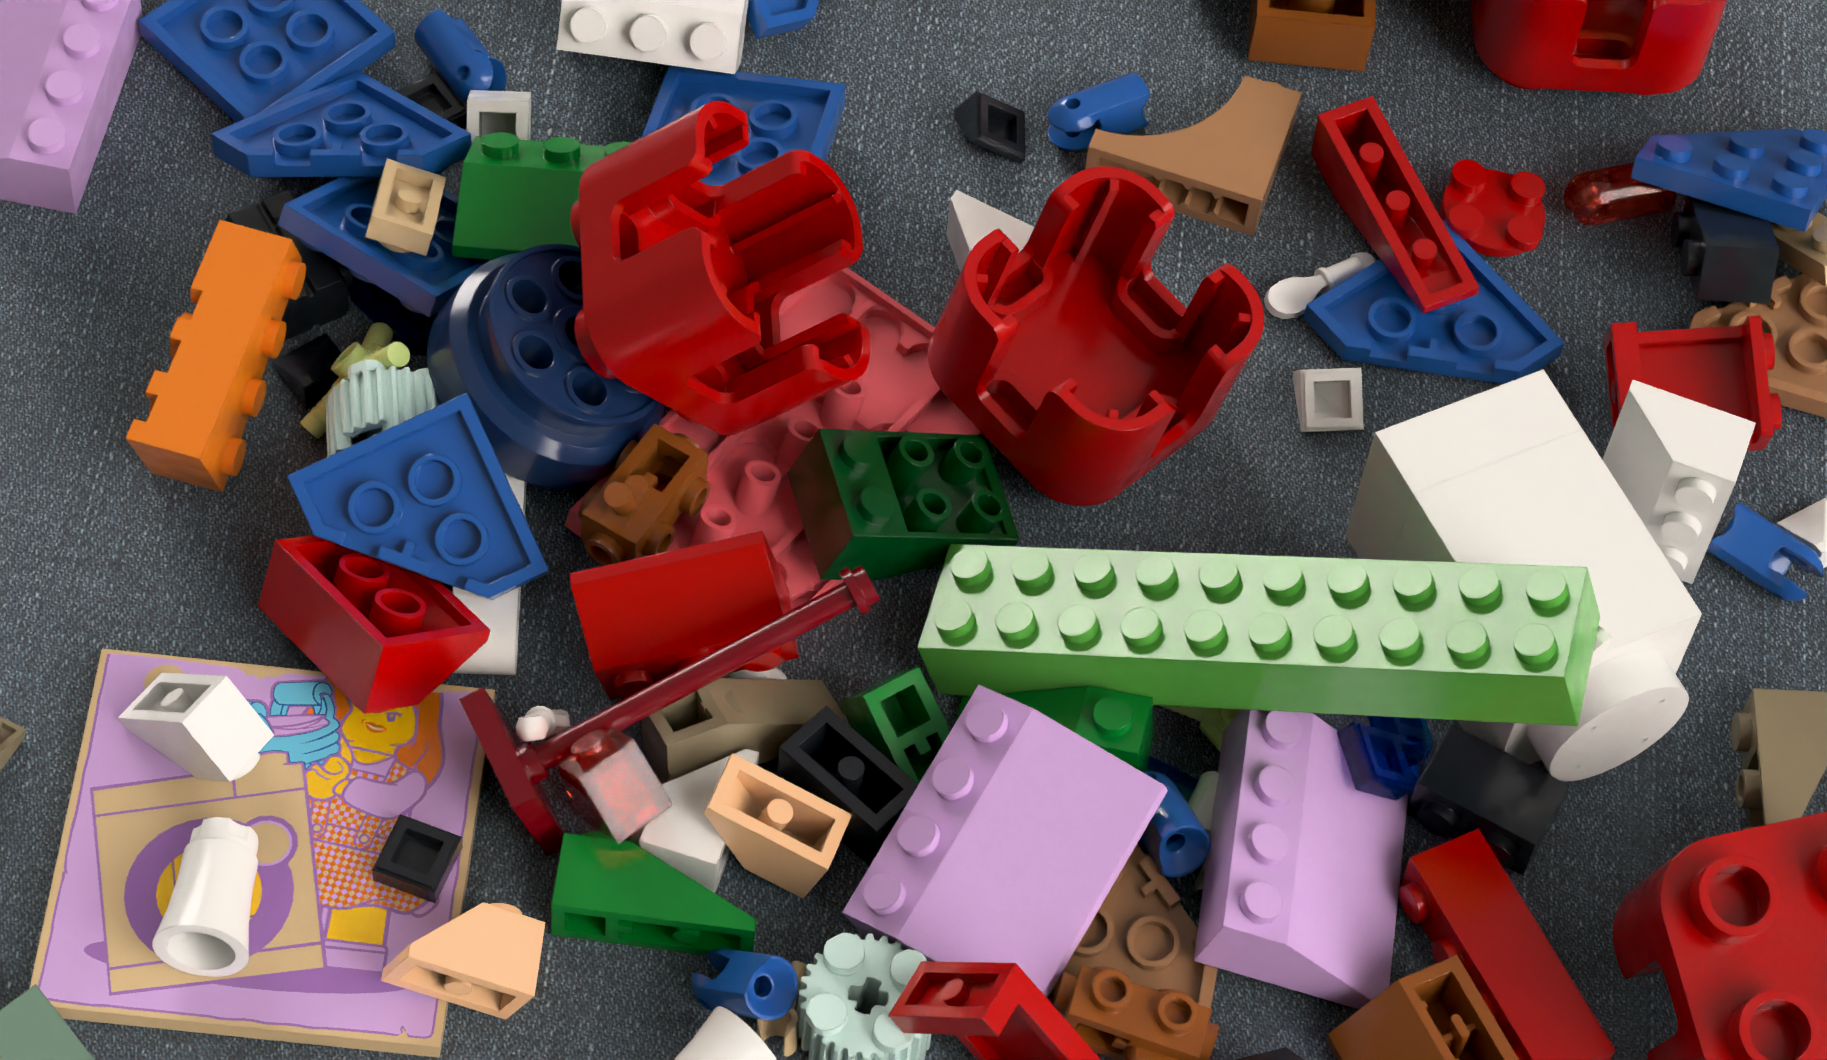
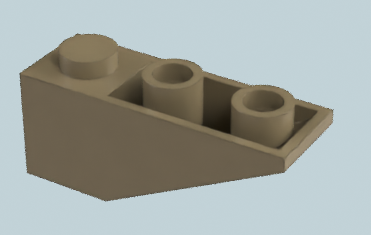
M720 678L641 720L643 752L662 784L744 749L759 752L758 765L778 758L780 746L825 706L829 707L849 726L850 724L822 680Z
M1753 688L1743 711L1734 713L1731 724V745L1734 751H1741L1743 769L1739 770L1737 776L1736 801L1739 808H1746L1748 827H1745L1744 830L1802 817L1827 768V692Z

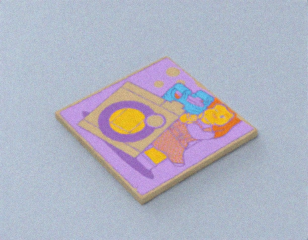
M102 649L29 988L36 984L63 1019L440 1058L449 1002L382 982L381 977L383 968L407 946L463 913L487 756L459 699L479 688L440 684L419 705L390 709L383 713L364 714L321 671ZM161 673L227 676L272 731L274 736L258 752L260 759L255 767L241 778L230 782L197 779L125 728L118 717ZM485 689L495 703V690ZM400 814L462 837L463 848L436 903L373 881L372 869ZM213 817L230 818L240 825L249 826L256 832L259 840L256 854L258 869L253 887L249 920V961L241 971L222 977L193 975L177 970L163 962L156 955L152 947L153 938L168 908L178 878L183 852L187 844L190 843L192 831L194 828L202 825L203 819Z

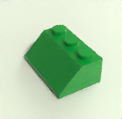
M505 132L490 133L484 137L476 136L463 162L452 243V257L493 260L544 244H566L579 247L572 232L570 213L573 204L579 200V185L583 172L590 164L632 142H614L607 146L580 144L577 140L569 137H554L546 141L519 140L517 136Z

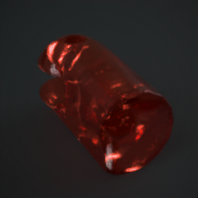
M1633 162L1580 172L1571 178L1565 188L1563 197L1566 207L1574 213V217L1579 223L1586 226H1596L1671 211L1675 206L1676 192L1632 179Z

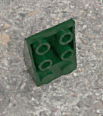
M818 429L787 472L820 579L842 580L839 571L846 567L851 571L862 565L870 580H880L944 564L950 544L1015 546L1020 540L984 435Z

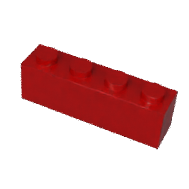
M1476 829L1410 857L1399 887V898L1406 915L1413 923H1420L1432 942V953L1436 963L1458 955L1518 1059L1611 1060L1615 1048L1481 831Z

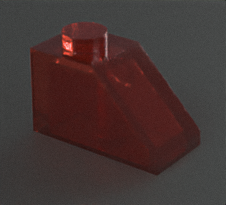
M610 727L607 730L598 729L584 735L571 747L572 754L557 764L569 805L575 815L618 844L673 806L672 801L635 740L614 727Z

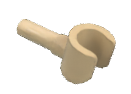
M793 961L791 965L797 974L799 994L801 978L805 976L807 965L800 961ZM796 1000L793 1007L781 1018L773 1021L757 1019V1035L763 1041L775 1035L784 1037V1056L786 1057L792 1055L797 1049L798 1015L795 1011Z

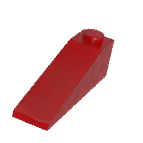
M1370 96L1319 114L1311 156L1337 203L1421 313L1424 314L1477 295L1480 287L1374 97Z

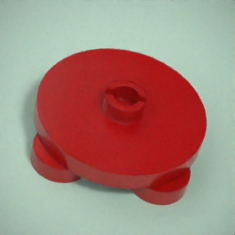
M1468 159L1456 162L1449 176L1450 183L1445 189L1440 204L1442 221L1445 220L1449 228L1456 234H1459L1475 252L1483 255L1511 257L1537 248L1543 235L1546 220L1545 209L1541 201L1546 186L1542 178L1528 171H1521L1511 175L1498 170L1485 169L1478 162Z

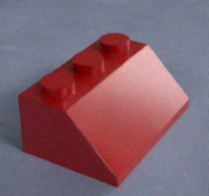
M763 531L569 573L570 584L593 670L609 699L617 697L625 699L792 610L789 589ZM795 638L733 672L746 669L754 672L768 671L778 667L783 661L799 658L797 639Z
M315 535L275 540L258 607L281 629L282 633L288 636L316 667L364 714L383 713L390 709L419 705L488 641L491 631L440 581L326 541Z

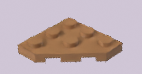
M1805 274L1788 279L1785 275L1774 280L1769 304L1734 302L1720 309L1713 305L1694 313L1688 329L1738 326L1744 323L1747 316L1760 315L1763 334L1771 333L1775 346V366L1773 370L1767 371L1770 393L1779 394L1782 406L1827 418V287Z
M1137 844L1063 972L1076 976L1082 965L1091 968L1098 966L1111 967L1125 973L1132 982L1155 990L1174 989L1184 992L1192 997L1196 1004L1211 1009L1218 968L1194 961L1198 928L1181 906L1180 897L1165 876L1162 875L1150 856L1146 857ZM1056 982L1055 986L1053 987V989H1052V991L1050 992L1049 995H1053V994H1054V991H1055L1057 982Z

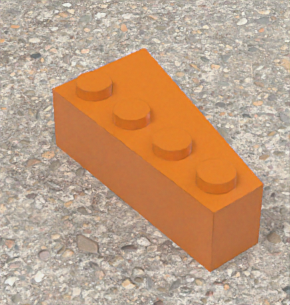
M219 220L190 288L191 302L197 304L193 314L184 312L180 317L178 316L169 336L171 366L168 372L154 371L146 389V397L151 399L149 417L146 422L133 419L125 438L150 473L221 493L224 492L229 475L233 477L238 475L246 454V440L241 438L249 416H258L265 399L266 381L262 380L268 359L269 357H278L285 340L286 322L282 321L288 300H296L305 280L306 265L302 263V258L292 239Z

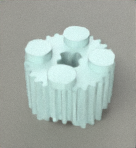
M366 359L351 364L347 369L348 380L342 379L339 381L340 387L334 386L332 394L327 395V402H325L327 457L439 406L428 368L411 372L409 367L397 370L395 366H390L386 370L381 362Z
M841 933L827 940L824 945L823 955L816 953L813 964L807 965L805 976L801 978L797 1008L798 1038H802V1051H809L808 1060H925L926 1050H929L932 1034L903 1033L888 1016L921 961H927L924 955L910 948L903 951L901 943L896 941L894 944H889L888 936L884 935L877 941L874 940L873 934H867L866 939L861 940L858 934Z

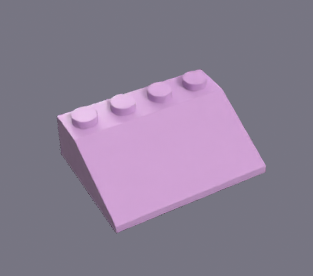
M0 0L1 200L77 213L141 36L139 20L143 18L141 0Z
M978 685L842 913L865 938L867 934H873L874 940L879 941L883 935L888 936L889 944H894L897 941L901 943L903 951L909 948L919 951L927 961L1017 963L1038 989L1048 998L1168 790L1164 784L1034 708Z
M1241 709L1223 731L1218 767L1219 776L1210 830L1211 847L1206 861L1194 961L1361 1009L1390 985L1410 781L1313 713Z

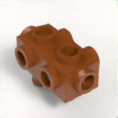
M655 423L639 442L636 440L630 441L621 452L613 475L603 487L598 484L592 487L581 503L578 517L582 519V541L585 542L588 554L597 563L604 566L667 552L675 535V528L672 527L673 523L682 512L689 516H694L702 508L709 495L711 483L707 481L708 453L704 452L690 437L681 433L673 434ZM658 485H667L662 492L657 490Z
M1082 965L1076 976L1062 972L1051 1000L1053 1006L1095 1053L1116 1060H1209L1219 1030L1218 1024L1209 1022L1212 1009L1196 1004L1193 998L1186 993L1174 989L1155 990L1130 981V978L1125 973L1111 967L1098 966L1091 968Z

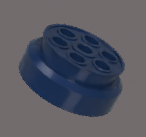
M538 245L520 253L495 258L477 268L445 302L436 315L431 326L427 346L429 375L439 405L467 393L504 473L533 485L555 489H577L591 486L613 473L616 462L625 446L632 440L639 442L654 423L659 425L665 408L664 404L628 386L618 378L607 379L600 376L583 358L578 348L574 331L576 316L583 309L581 249L573 245Z

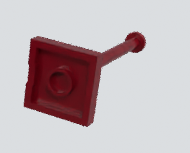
M861 565L851 571L848 567L839 571L843 583L537 746H534L532 741L521 744L518 736L484 687L460 698L461 705L512 809L546 856L561 849L565 833L540 783L550 777L548 772L550 768L857 606L862 616L871 611L869 606L880 601V598L863 566Z

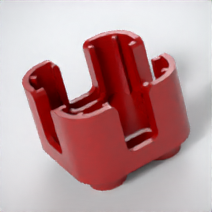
M1471 0L1473 39L1476 51L1483 63L1503 81L1517 88L1619 92L1637 95L1666 94L1687 87L1701 73L1727 0Z
M711 101L590 164L583 172L579 185V200L573 204L570 213L572 232L581 249L583 309L576 316L574 331L576 342L583 358L600 376L607 379H620L628 386L674 409L687 422L702 424L715 432L732 436L751 429L861 377L866 371L870 360V332L867 325L846 313H840L781 341L779 309L784 299L811 284L853 265L860 258L863 251V239L858 212L847 188L835 171L822 159L806 150L789 151L723 185L712 186L701 182L700 180L712 171V164L736 153L749 144L747 114L730 103Z
M1099 166L1088 168L1062 182L1050 194L1027 244L1020 252L1019 248L1000 229H995L977 242L964 263L928 346L929 368L935 382L944 394L1031 485L1047 497L1073 506L1098 505L1113 499L1206 429L1213 421L1252 354L1264 328V310L1259 295L1247 278L1231 264H1223L1202 280L1188 308L1183 306L1155 277L1151 269V260L1174 218L1175 211L1173 205L1150 181L1132 171L1117 167Z
M1827 812L1698 840L1685 847L1647 876L1623 898L1615 914L1612 932L1613 946L1620 971L1626 979L1653 974L1662 969L1678 1023L1677 1033L1648 1052L1647 1060H1827Z

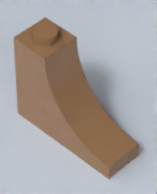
M1245 75L1235 94L1221 109L1205 120L1188 128L1170 133L1144 136L1124 135L1095 129L1088 147L1085 169L1109 166L1132 171L1154 184L1170 200L1175 212L1254 236L1290 140L1302 93L1285 88L1275 82L1262 81Z

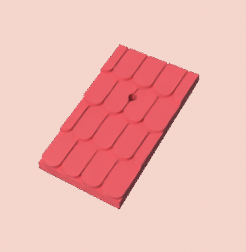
M848 267L784 299L779 309L781 341L833 316L846 313L867 325L870 332V360L866 371L861 377L737 435H723L702 424L687 422L674 409H671L659 423L660 427L673 434L681 433L690 437L704 452L708 453L707 481L711 483L709 495L702 508L694 516H689L682 512L673 523L672 527L675 528V535L667 552L763 531L789 589L792 609L843 583V580L820 579L787 472L818 429L984 435L944 394L932 376L928 363V346L935 327ZM613 473L600 479L595 485L598 484L603 487ZM658 485L657 490L662 492L667 485ZM587 493L570 508L564 525L581 538L582 519L578 517V512Z

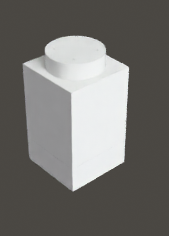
M1544 369L1375 432L1345 535L1359 559L1588 567L1600 613L1599 626L1612 636L1603 658L1590 666L1578 726L1457 720L1462 729L1527 764L1542 760L1550 775L1560 781L1582 780L1606 772L1635 757L1665 735L1681 718L1689 702V695L1676 676V672L1702 613Z

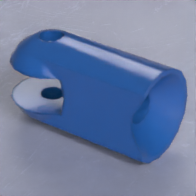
M436 9L420 22L414 34L415 42L456 96L461 100L467 101L470 90L505 91L507 77L503 64L489 54L463 18L454 19L441 9Z
M1131 72L1064 96L1053 103L1048 110L1047 117L1051 125L1048 127L1047 135L1050 141L1059 149L1066 152H1078L1089 147L1095 129L1125 135L1149 126V122L1143 115L1144 106L1150 97L1149 90L1143 79L1137 73Z
M1741 502L1735 506L1734 516L1722 535L1713 538L1707 549V552L1785 601H1800L1809 597L1802 588L1784 576L1793 562L1808 572L1823 577L1822 562L1819 555L1813 549Z
M1141 771L1164 784L1168 791L1140 840L1162 875L1170 878L1187 875L1201 866L1209 855L1211 847L1209 834L1176 784L1169 777L1158 771Z
M718 948L707 952L708 960L720 972L716 979L713 980L699 973H692L691 975L692 991L696 1000L710 1011H713L717 1006H721L738 1016L776 1020L783 1017L793 1007L798 994L799 983L796 971L789 961L776 955Z

